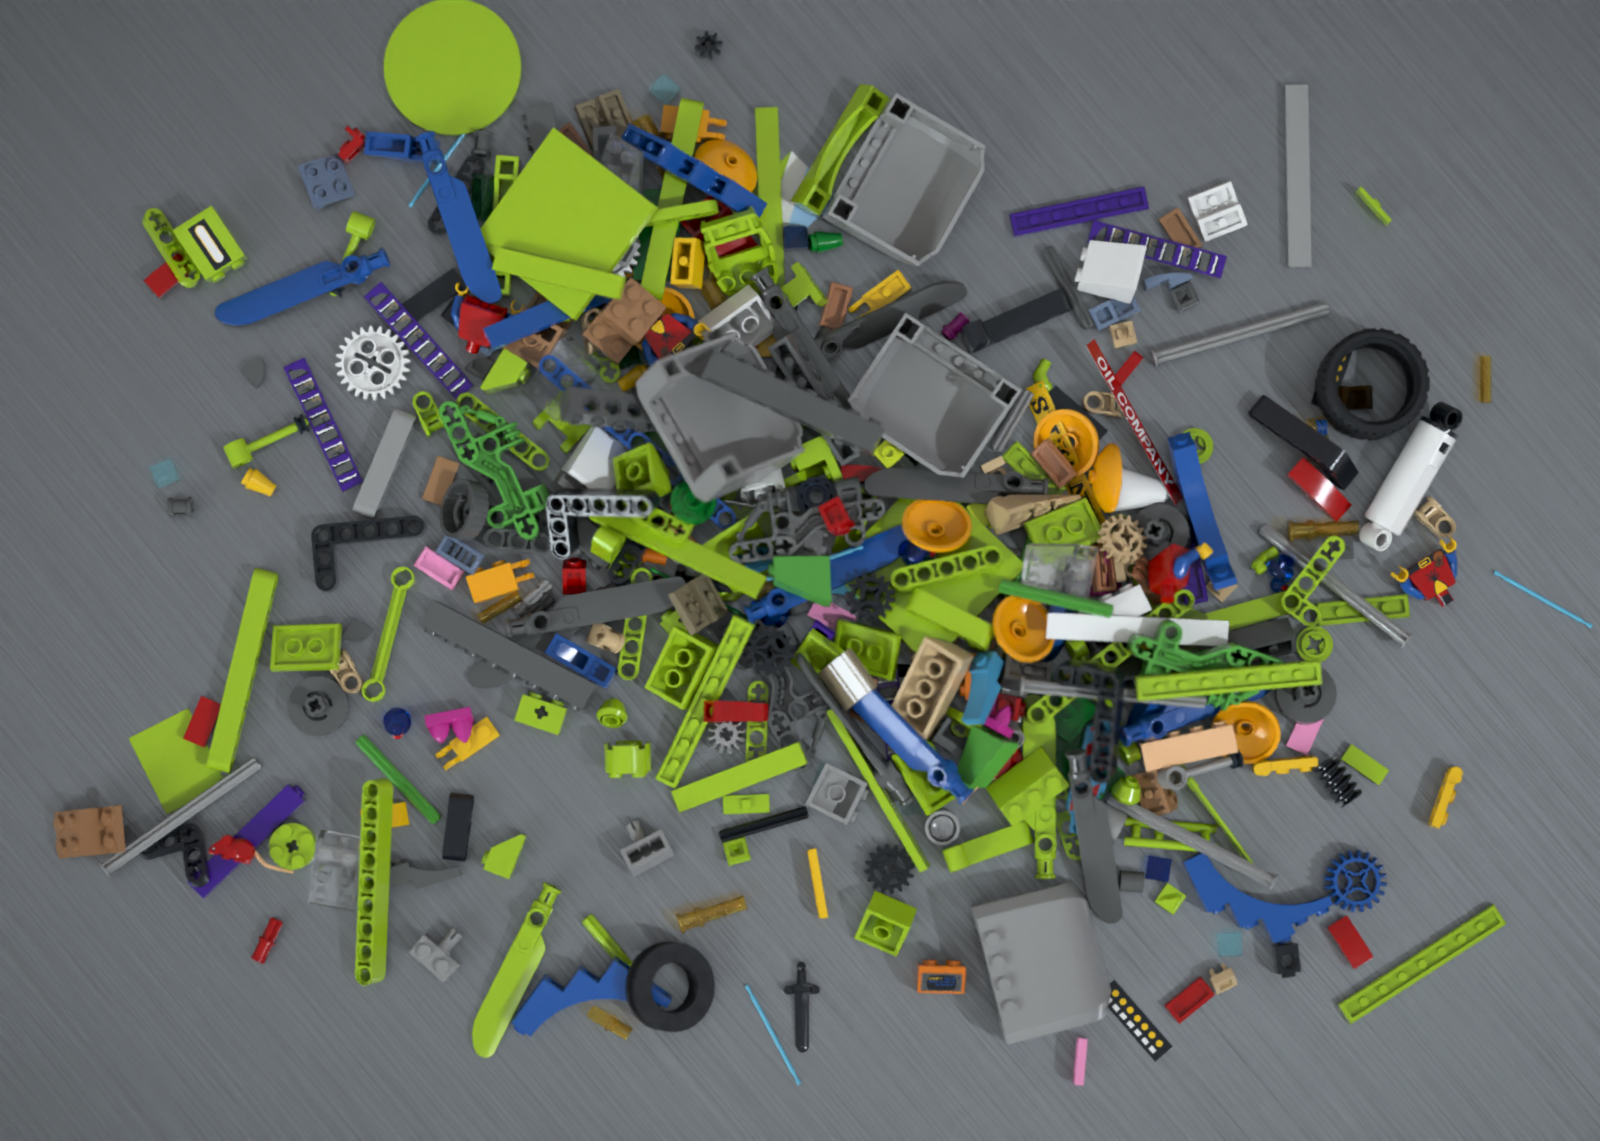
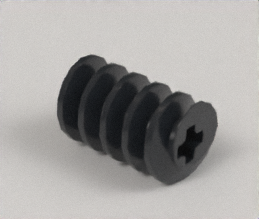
M1334 756L1317 766L1313 772H1322L1318 778L1319 781L1327 779L1324 788L1332 787L1333 789L1329 795H1338L1334 802L1335 804L1343 802L1342 807L1359 797L1363 791L1361 789L1354 790L1357 782H1349L1352 775H1343L1347 769L1346 766L1338 767L1341 759L1333 760Z

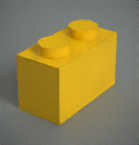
M674 238L670 284L683 289H702L705 258L704 242L697 238Z

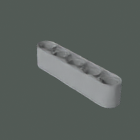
M397 407L394 409L354 503L353 512L372 520L376 518L416 425L417 415Z

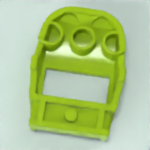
M752 206L746 211L707 223L705 221L701 222V232L704 236V248L708 259V266L710 272H713L717 284L722 292L732 297L749 284L758 295H761L762 292L750 278L766 267L769 269L768 273L774 283H777L779 271L775 251L765 226ZM752 234H759L762 242L761 245L722 257L718 256L715 246Z

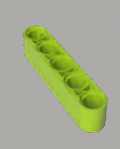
M462 393L456 400V404L460 408L464 399L471 398L473 399L471 409L476 411L480 409L499 416L471 393ZM464 414L486 433L497 429L495 424L480 423L474 414ZM521 433L519 436L527 442V450L519 453L513 447L509 451L537 472L546 471L550 466V457ZM498 437V439L501 441V445L504 446L508 444L507 441H503L502 438ZM538 455L545 456L546 462L542 467L534 466L533 460Z
M991 545L899 568L891 575L892 587L896 592L905 593L913 591L915 588L921 589L993 571L1002 565V551L997 546ZM989 553H995L999 559L994 563H990L986 560V556ZM971 558L975 560L976 565L968 569L963 565V562ZM949 564L954 569L950 574H943L940 570L941 567ZM922 570H927L931 573V576L927 580H921L918 577V573ZM898 576H906L908 578V582L903 586L897 585L895 580Z
M638 568L632 574L630 584L637 583L636 576L640 572L648 574V581H653V576L648 569ZM648 615L633 617L639 618L642 621V626L637 631H633L629 627V622L633 618L625 619L623 630L625 642L620 650L618 673L624 680L631 681L639 675ZM629 641H636L638 643V651L634 654L626 651V644ZM626 664H633L635 667V673L630 677L625 676L622 672L623 666Z

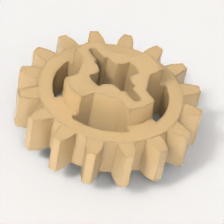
M1119 514L1116 518L1111 516L1101 524L1102 528L1097 534L1102 537L1097 540V543L1103 544L1100 551H1107V559L1112 556L1114 557L1113 561L1115 564L1121 560L1122 565H1125L1128 562L1132 564L1144 554L1143 550L1147 548V545L1143 542L1147 539V536L1141 534L1145 530L1144 528L1137 527L1139 521L1136 520L1132 523L1131 516L1128 515L1123 519L1122 514Z

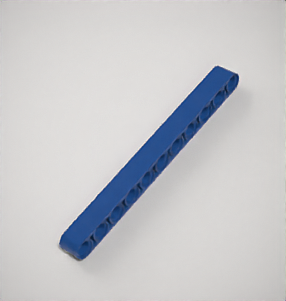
M547 355L540 360L538 365L540 373L560 391L563 392L566 389L560 382L563 375H569L573 378V385L571 387L592 389L557 357ZM545 360L554 361L556 368L553 372H546L543 369V362ZM603 427L628 450L635 449L631 445V440L634 436H640L643 439V445L649 442L652 443L656 451L661 455V459L667 469L670 466L678 469V477L674 480L670 479L673 489L680 482L686 481L674 459L644 433L626 429L624 433L618 434L614 431L613 427ZM717 498L716 510L709 520L719 528L728 529L735 524L736 515L732 509ZM722 512H727L731 516V521L727 525H723L719 521V516Z

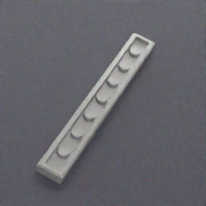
M1308 84L1285 85L1288 268H1311Z

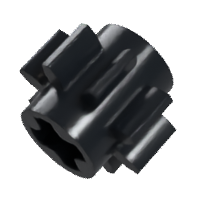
M705 31V36L702 38L700 36L696 37L700 45H696L694 48L695 50H701V59L704 56H709L710 61H712V56L715 53L721 55L717 47L722 46L723 42L716 41L717 33H714L712 36L708 35V32ZM707 41H710L712 45L711 50H707V47H705Z

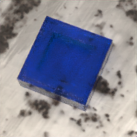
M1148 855L1145 879L1169 882L1172 859Z

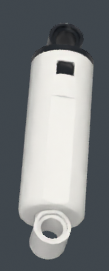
M1438 402L1430 411V419L1424 416L1421 417L1365 513V517L1372 522L1366 523L1361 528L1359 537L1362 543L1377 551H1384L1391 544V533L1397 536L1403 533L1459 437L1452 432L1461 425L1463 419L1462 412L1459 409L1445 402Z

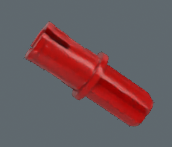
M273 917L270 918L263 935L258 937L260 941L251 956L253 960L262 964L265 963L272 946L276 945L275 940L283 925L281 920Z

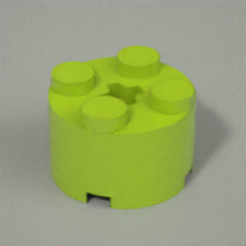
M642 740L616 741V746H610V742L604 743L605 772L609 773V778H621L623 774H632V777L635 778L646 777L648 771H651V742L647 741L645 745H642Z
M284 824L277 828L270 838V856L282 868L289 870L304 868L312 863L318 854L319 843L317 836L305 824ZM296 840V845L299 846V849L292 852L289 844Z

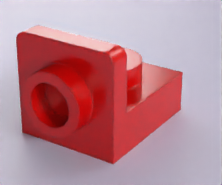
M349 126L345 130L353 139L351 141L347 140L340 147V152L338 153L339 157L347 165L365 148V142L363 141L365 136L356 127L352 130Z
M839 496L818 507L829 532L833 535H845L851 531L850 528L855 526Z
M577 557L563 560V594L586 592V560H581Z
M998 693L994 715L1000 709L1009 706L1011 711L1010 719L1019 721L1020 716L1024 717L1026 703H1023V697Z

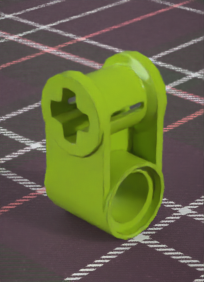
M425 391L416 393L412 403L427 437H430L431 433L444 427L439 416V408L431 394ZM421 396H427L430 400L429 406L424 409L419 408L417 404Z

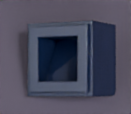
M784 226L785 251L808 250L807 226Z

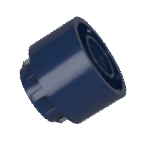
M822 477L808 478L801 483L797 490V504L802 512L809 506L825 504L836 498L834 486ZM812 492H820L823 495V500L817 504L813 503L810 500Z

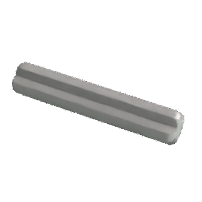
M1027 389L1022 390L991 444L992 449L998 452L1003 450L1034 396L1032 392Z

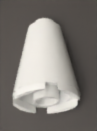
M781 468L758 481L742 487L740 497L742 501L746 504L758 503L767 499V490H770L771 493H774L775 489H779L780 492L784 491L785 483Z
M1122 468L1120 497L1117 507L1113 512L1143 508L1153 504H1164L1165 500L1169 499V493L1161 480Z

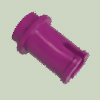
M959 312L947 326H942L941 333L949 341L955 340L957 338L956 335L963 326L970 323V320L963 313Z

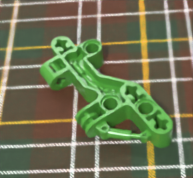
M452 401L441 404L439 416L458 458L463 464L494 480L503 498L504 503L488 511L487 522L495 529H502L514 523L519 535L523 539L530 541L537 538L540 528L534 515L546 510V500L550 497L545 484L523 492L512 467L501 460L503 452L525 442V439L519 436L521 431L516 430L518 423L507 424L502 416H497L480 409L476 411L468 405L459 408ZM448 407L452 410L456 409L453 412V416L457 423L453 424L451 418L448 415H444L447 413ZM467 413L474 414L478 419L495 424L497 429L479 438H473L463 415ZM457 428L465 429L466 434L463 439L458 440L454 438V431ZM501 433L504 435L502 437L503 441L508 443L504 446L501 445V441L497 437ZM489 439L496 441L497 445L493 451H487L484 448L485 442ZM467 443L468 449L471 452L475 451L472 455L473 459L464 458L463 456L466 455V451L463 446L458 448V445ZM538 493L542 499L543 504H541V501L537 495ZM495 512H502L504 514L502 523L494 524L492 522V515ZM526 518L528 524L535 527L532 529L533 534L523 533V530L526 529L523 521L518 523L517 520Z
M1169 619L1160 622L1154 638L1143 634H1134L1128 640V649L1137 657L1144 659L1139 676L1169 674L1171 669L1179 672L1245 667L1251 666V661L1255 657H1260L1259 665L1285 663L1277 657L1234 642L1198 653L1178 647L1183 634L1182 628ZM1169 626H1174V634L1166 637L1165 630ZM1143 643L1150 649L1149 651L1144 648L1138 649L1136 648V644ZM1237 651L1244 656L1243 660L1236 656L1231 657V652ZM1259 690L1242 691L1237 694L1232 692L1205 695L1206 705L1212 703L1213 707L1217 708L1220 706V709L1225 711L1229 704L1239 705L1242 701L1260 692Z

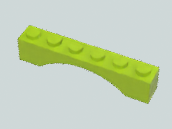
M860 83L791 199V202L807 213L820 216L831 198L835 178L846 155L860 135L879 117L889 100L888 96L873 85Z
M496 155L493 210L519 176L521 170L520 157ZM489 254L493 264L495 257ZM495 271L502 291V297L511 298L512 275Z

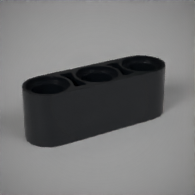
M450 793L442 859L466 862L474 795Z

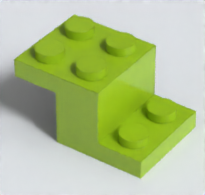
M823 435L803 443L802 447L805 448V451L789 462L792 470L797 469L798 472L825 463L822 469L828 481L832 479L833 484H835V480L843 479L833 453Z

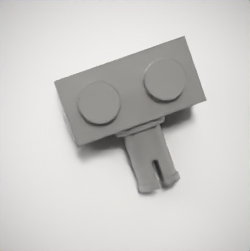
M638 820L633 821L636 831H634L631 823L625 827L634 843L620 850L633 877L674 857L663 831L660 829L646 837Z
M453 927L450 928L440 942H436L429 935L424 934L409 951V954L443 983L461 965L450 953L452 948L463 937L459 932L452 939L451 937L457 931Z

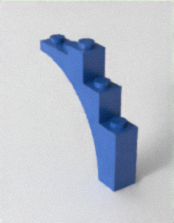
M1199 853L1182 861L1205 912L1209 913L1212 911L1213 915L1225 910L1224 905L1228 904L1238 927H1245L1246 930L1258 925L1257 920L1261 919L1272 943L1278 942L1281 945L1292 940L1291 935L1295 934L1292 924L1295 923L1296 927L1309 921L1307 917L1315 913L1317 916L1323 915L1330 911L1328 907L1333 905L1329 896L1297 904H1273L1260 901L1242 893L1228 883L1214 868L1205 854Z

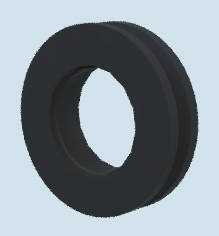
M674 942L656 943L644 949L632 962L626 978V998L632 1013L647 1027L666 1032L684 1031L699 1023L707 1014L712 1004L715 991L713 971L702 953L689 945ZM675 963L682 967L687 974L689 982L688 994L684 1002L677 1009L665 1011L658 1007L653 999L651 991L652 980L656 972L663 965Z

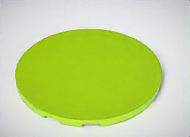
M437 0L415 9L396 27L385 51L384 78L394 104L410 122L428 132L435 131L438 135L457 136L472 134L475 130H482L488 127L510 107L517 94L521 80V56L512 31L496 13L479 3L469 0Z

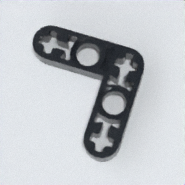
M194 823L178 826L159 839L158 843L152 844L149 847V851L145 852L144 850L139 853L143 859L150 860L182 850L187 880L194 887L198 888L205 886L210 879L204 834ZM194 831L193 838L189 839L191 832ZM175 837V841L171 846H164L167 838ZM193 851H200V856L197 859H189ZM194 867H197L201 872L199 879L194 878L197 876V871Z

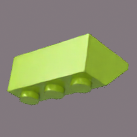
M748 516L701 546L732 560L729 556L728 548L732 542L737 541L736 534L745 526L744 522ZM756 521L752 528H748L744 534V539L766 535ZM761 542L756 546V548L764 547L766 545L764 542ZM748 544L749 549L742 550L741 546H737V550L733 551V554L739 555L750 551L751 544Z
M674 626L644 688L682 710L689 709L719 645L696 633L690 636L688 630Z
M1041 746L988 785L986 790L1010 824L1015 827L1069 787L1070 784Z

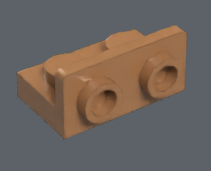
M1160 769L1132 775V777L1139 781L1138 783L1141 786V807L1158 816L1178 809L1176 793L1172 789L1162 788L1158 783L1157 775Z

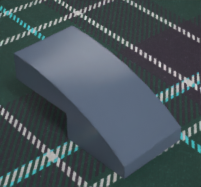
M1166 273L1144 279L1142 285L1144 290L1147 291L1166 282L1169 290H1172L1191 281L1193 277L1192 274Z
M1134 296L1130 304L1111 299L1089 310L1099 331L1141 311Z

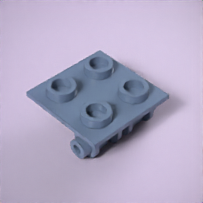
M338 154L297 165L313 208L320 210L325 208L327 204L355 196Z

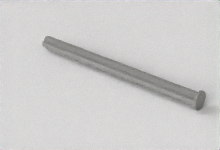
M1323 302L1154 351L1150 349L1151 358L1154 366L1158 367V363L1328 315L1330 309L1327 302Z
M1267 523L1263 524L1259 529L1258 533L1303 569L1312 559ZM1314 561V567L1316 570H1325L1324 567H1322L1320 564ZM1329 571L1321 580V583L1400 643V648H1403L1413 636V633L1408 634Z
M1021 676L1020 695L1026 692L1097 699V691L1062 686L1057 682L1024 680V676ZM1124 688L1123 701L1205 708L1206 696L1204 695L1137 701L1136 689Z
M251 758L125 846L126 852L115 853L103 863L101 861L98 862L106 875L111 877L110 874L258 771L261 768L255 758Z
M1110 794L1107 800L1108 805L1269 887L1270 891L1279 877L1278 873L1274 875L1137 804H1122L1114 799L1112 794Z

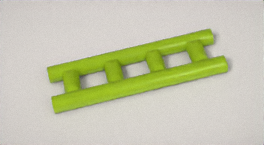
M1127 817L1124 826L1131 827V837L1124 836V846L1199 852L1179 841L1164 840V834L1155 829L1154 839L1140 838L1141 827H1152L1132 817ZM1170 821L1188 831L1201 832V837L1210 841V833L1217 834V824Z

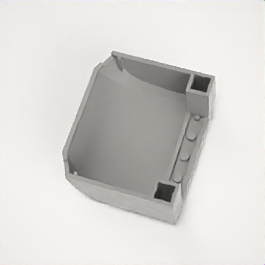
M895 93L889 97L879 117L875 120L826 207L822 218L896 260L909 265L919 266L941 250L982 177L985 168L984 153L986 145Z
M905 313L849 397L848 402L854 410L861 413L860 417L867 420L871 417L882 423L881 426L884 427L882 437L936 474L964 478L1022 392V389L918 319Z
M737 332L658 360L636 382L637 396L693 494L703 502H708L758 481L779 470L805 451L801 443L803 432L800 423L703 379L702 374L714 349L719 352L721 349L726 350L734 355V359L742 361V359L748 360L755 365L754 368L763 371V369L768 370L756 348L750 343L745 344L737 337Z
M1072 881L971 906L1000 1015L999 1022L1004 1042L1007 1045L1086 1025L1106 1017L1111 987L1089 901Z

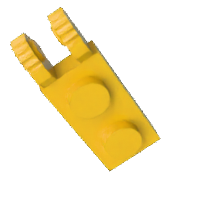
M898 269L862 295L860 300L848 308V311L850 313L855 312L866 303L870 310L858 317L860 318L896 301L910 291L912 287Z
M487 716L472 726L471 735L466 743H463L456 737L449 742L448 746L437 752L435 756L439 759L452 749L455 751L457 757L449 760L443 766L445 771H447L460 761H465L501 735Z
M1314 755L1268 759L1253 763L1251 769L1257 776H1268L1271 771H1276V774L1290 773V769L1299 768V772L1313 771V767L1318 766V758Z
M1452 766L1445 773L1428 821V826L1440 828L1441 825H1445L1449 813L1446 812L1448 804L1453 803L1456 795L1454 790L1455 784L1461 782L1463 776L1462 769L1459 766Z

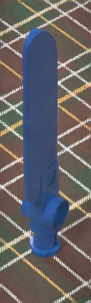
M435 131L422 133L415 139L416 142H419L423 155L421 158L464 283L471 293L481 301L488 304L496 303L502 297V291L496 273L492 270L493 264L467 188L462 181L449 175L442 150L438 149L435 140ZM439 162L442 164L440 171L432 172L430 170L433 163Z
M382 247L379 248L378 252L368 256L365 254L359 257L354 255L347 256L340 265L330 261H323L221 303L215 310V316L219 322L226 325L241 326L251 324L346 284H361L369 275L373 274L374 270L384 266L390 267V260L385 249Z
M902 525L864 540L861 544L864 549L856 550L850 554L830 560L831 590L854 581L856 576L858 578L863 577L864 572L870 574L886 567L903 556L911 541L905 535ZM850 546V547H848V548H846V549H843V550H841V551H844V550H847V549H850V548H855V547H857V546ZM776 588L771 590L768 595L761 597V601L749 606L744 605L743 608L748 620L754 623V621L765 616L771 617L776 614H785L790 608L808 600L783 589ZM778 597L785 599L782 605L776 606L773 604L774 599Z
M875 689L852 706L862 719L912 769L927 771L929 781L934 786H941L945 791L949 790L958 799L957 803L959 805L964 803L975 790L973 788L969 789L960 779L961 776L957 773L956 764L950 759H943Z
M1273 689L1259 690L1260 693L1244 701L1258 700ZM1212 703L1206 705L1205 708L1165 705L1159 713H1146L1139 720H1136L1135 724L1127 727L1121 726L1120 740L1127 747L1130 746L1131 742L1139 739L1144 741L1153 737L1162 738L1167 732L1216 715L1220 710V706L1217 708L1213 707ZM1156 721V725L1152 729V724Z

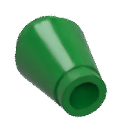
M814 231L813 234L808 235L810 252L819 254L842 247V234Z

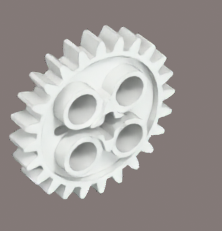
M372 325L369 326L368 332L360 327V335L352 331V340L344 338L347 346L339 345L344 352L343 354H336V357L342 359L341 362L335 364L336 367L342 368L337 375L345 376L341 384L349 383L347 388L349 392L356 389V397L363 393L364 400H367L369 395H372L373 400L377 401L378 394H380L383 399H386V392L389 391L392 395H395L393 388L402 389L399 381H407L403 373L410 372L405 365L411 363V360L405 359L404 356L408 355L409 351L401 350L405 343H397L398 335L391 338L392 331L390 329L383 334L381 326H379L377 332L374 331ZM367 342H372L374 344L373 351L368 354L363 353V345ZM389 352L393 353L394 361L390 364H385L383 356ZM355 353H359L372 361L376 358L380 365L389 368L392 372L389 374L376 366L370 369V365L366 361L355 357ZM355 363L363 364V371L359 374L352 372V366ZM376 373L384 375V380L381 384L376 385L372 381Z

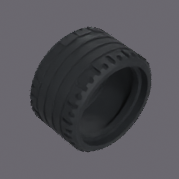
M1376 328L1364 329L1345 337L1325 355L1317 370L1318 375L1315 378L1316 400L1319 409L1323 411V416L1330 425L1333 424L1334 428L1342 432V434H1348L1350 437L1360 440L1381 439L1403 429L1420 414V410L1423 409L1428 398L1427 392L1430 389V377L1427 374L1429 370L1426 361L1421 357L1422 353L1415 344L1412 345L1408 338L1399 333L1395 334L1392 330L1382 328L1376 330ZM1364 348L1378 349L1395 358L1401 365L1406 375L1407 396L1403 406L1394 417L1383 421H1368L1357 417L1344 406L1338 395L1336 379L1339 366L1348 353Z

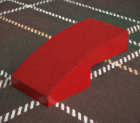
M178 253L172 259L176 262L183 261V256ZM167 262L143 280L158 298L163 297L176 284H180Z
M1347 915L1327 927L1354 970L1374 958Z

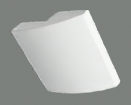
M1231 181L1223 182L1187 197L1192 214L1205 242L1248 225Z

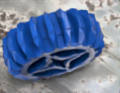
M1347 850V858L1342 853H1339L1338 858L1340 862L1335 859L1331 860L1335 868L1326 867V870L1332 874L1331 876H1324V880H1331V884L1324 885V888L1333 890L1327 896L1330 898L1337 897L1333 901L1334 905H1338L1342 901V910H1346L1348 905H1350V912L1354 913L1356 906H1358L1359 912H1364V904L1368 909H1372L1371 900L1375 903L1380 902L1376 894L1383 896L1385 894L1384 891L1379 890L1380 886H1387L1386 882H1380V878L1387 877L1386 873H1378L1383 868V865L1374 866L1378 860L1376 857L1368 861L1370 857L1368 852H1365L1361 858V850H1356L1355 857H1353L1351 850ZM1351 862L1365 864L1362 869L1354 873L1345 867V865ZM1369 871H1371L1373 876V886L1371 890L1365 882V879L1369 874ZM1339 872L1342 873L1346 881L1341 892L1337 884ZM1357 875H1360L1358 882L1362 887L1357 885L1351 887L1353 881L1350 876L1357 877ZM1354 890H1359L1366 895V897L1355 901L1346 898Z

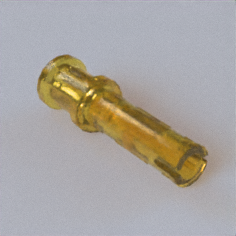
M1312 520L1300 523L1288 521V540L1294 541V539L1308 538L1310 541L1321 536L1359 535L1358 520L1315 523Z
M742 895L704 909L695 907L694 911L681 915L677 913L676 917L683 934L688 929L697 926L700 928L704 927L706 922L747 910V906Z

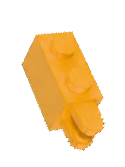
M664 105L660 133L661 136H665V140L672 141L679 106ZM703 110L696 144H701V141H707V139L725 140V135L722 133L708 132V126L725 127L727 126V121L710 118V111Z
M529 559L513 564L510 562L506 563L505 560L498 561L492 564L493 568L484 571L483 567L476 570L474 575L466 576L474 603L478 604L520 590L518 583L533 579L535 576L534 573H526L523 576L516 577L514 570L528 566L530 564Z

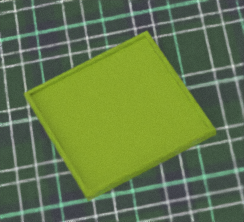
M553 127L483 224L481 232L488 252L494 257L497 247L611 273L658 207ZM520 277L575 321H577L595 296L592 293Z
M899 498L866 532L865 540L898 525H902L905 509L918 499ZM963 507L969 514L972 522L969 539L955 550L936 552V559L994 545L1002 551V565L993 571L921 588V590L978 617L1001 594L999 592L1001 580L1013 581L1027 566ZM911 542L903 556L894 563L874 572L876 578L884 575V583L887 581L891 582V575L895 570L934 560V556L931 558L930 551L922 549ZM989 553L986 556V560L990 563H994L999 559L995 553ZM970 558L966 559L963 565L970 569L976 565V562ZM945 564L940 570L943 574H950L954 568L949 564ZM922 570L918 573V577L921 580H927L931 576V573L927 570ZM898 576L895 580V583L900 586L908 582L906 576ZM855 580L852 581V582H849V583L854 584V585L856 584ZM849 583L845 584L844 586L851 591V589L848 587ZM867 583V586L875 587L877 584ZM858 589L855 596L859 599L861 593ZM914 590L905 593L895 591V594L890 597L894 598L896 603L889 604L893 611H885L886 619L881 616L878 617L894 633L902 635L901 640L916 654L926 636L953 643L958 638L905 610ZM886 593L880 598L882 606L886 601ZM866 594L867 600L875 601L874 595Z

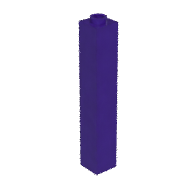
M287 784L234 836V839H247L252 842L256 850L307 801L303 797L305 792L298 785L293 787L291 784ZM222 854L214 855L208 861L210 873L208 883L198 888L194 887L189 881L187 883L202 898H207L242 863L236 862L232 858L230 860L222 859ZM199 870L197 871V876L194 877L195 879H199L201 874Z

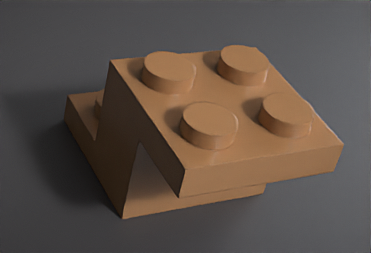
M629 278L624 284L621 300L611 298L581 336L617 365L631 347L642 339L666 309V306L634 279Z
M536 291L527 308L523 306L520 313L548 301V299ZM570 318V322H560L502 348L538 368L539 362L544 356L550 355L551 352L555 353L574 320Z
M121 805L54 813L53 826L56 830L57 841L55 848L58 853V859L126 852Z

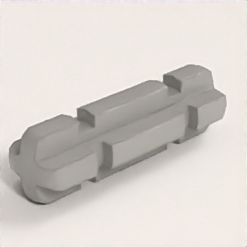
M542 579L538 583L539 586L537 588L534 587L522 598V602H518L513 607L519 616H523L529 607L531 608L544 596L545 592L548 593L553 586L547 579Z

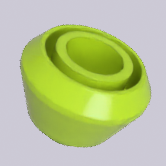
M616 698L604 701L596 713L598 721L603 726L609 728L621 727L628 720L625 705Z
M1132 776L1121 777L1111 786L1110 790L1113 798L1125 805L1139 803L1141 797L1139 781Z

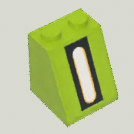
M212 205L172 230L208 283L212 281L216 283L225 277L224 273L231 269L233 271L239 269L245 264L244 261L248 259L221 215Z

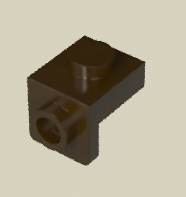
M1371 385L1339 386L1338 395L1348 410L1373 409V389Z

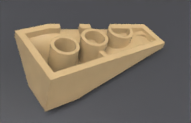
M1080 495L996 496L989 501V505L984 513L995 534L999 535L1023 527L1024 522L1082 498Z

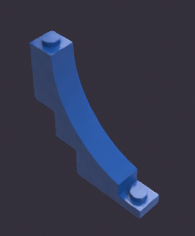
M630 123L618 142L624 148L637 153L649 162L689 183L735 213L749 210V207L752 206L758 217H760L767 205L766 202L734 180L719 174L702 161L687 155L670 142Z
M1190 432L1167 438L1175 481L1182 494L1185 514L1192 527L1195 545L1197 547L1207 543L1213 550L1212 554L1206 559L1202 560L1200 557L1214 590L1236 585L1237 579L1229 563L1228 553L1212 511L1200 468L1196 445Z
M615 956L600 977L579 965L565 986L544 974L514 1015L511 1023L514 1025L513 1028L521 1035L527 1034L531 1037L537 1028L548 1018L569 1006L597 999L627 1001L625 985L630 965ZM652 982L651 991L654 1001L658 1007L662 1005L667 1008L672 1001V995Z

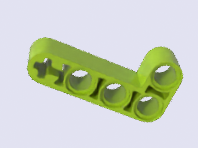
M602 525L592 539L591 553L612 564L628 538Z
M1333 535L1322 544L1281 599L1282 607L1306 626H1314L1321 619L1320 609L1309 601L1308 597L1344 552L1345 542L1339 536ZM1338 540L1341 550L1333 551L1330 556L1334 557V560L1331 561L1328 556L1321 554V551L1324 549L1327 553L1331 548L1328 543ZM1317 558L1326 560L1327 568L1324 571L1315 569L1314 561ZM1307 576L1312 579L1313 586L1310 589H1303L1300 586V579ZM1287 596H1296L1299 600L1298 606L1295 608L1288 607L1286 605ZM1308 609H1313L1317 613V619L1313 622L1307 621L1304 617V613Z
M915 588L905 607V610L967 641L969 646L980 652H987L995 637L993 625L919 588Z
M1022 821L1015 827L1011 825L941 851L948 871L952 873L969 867L972 864L1032 844L1034 840L1028 824Z

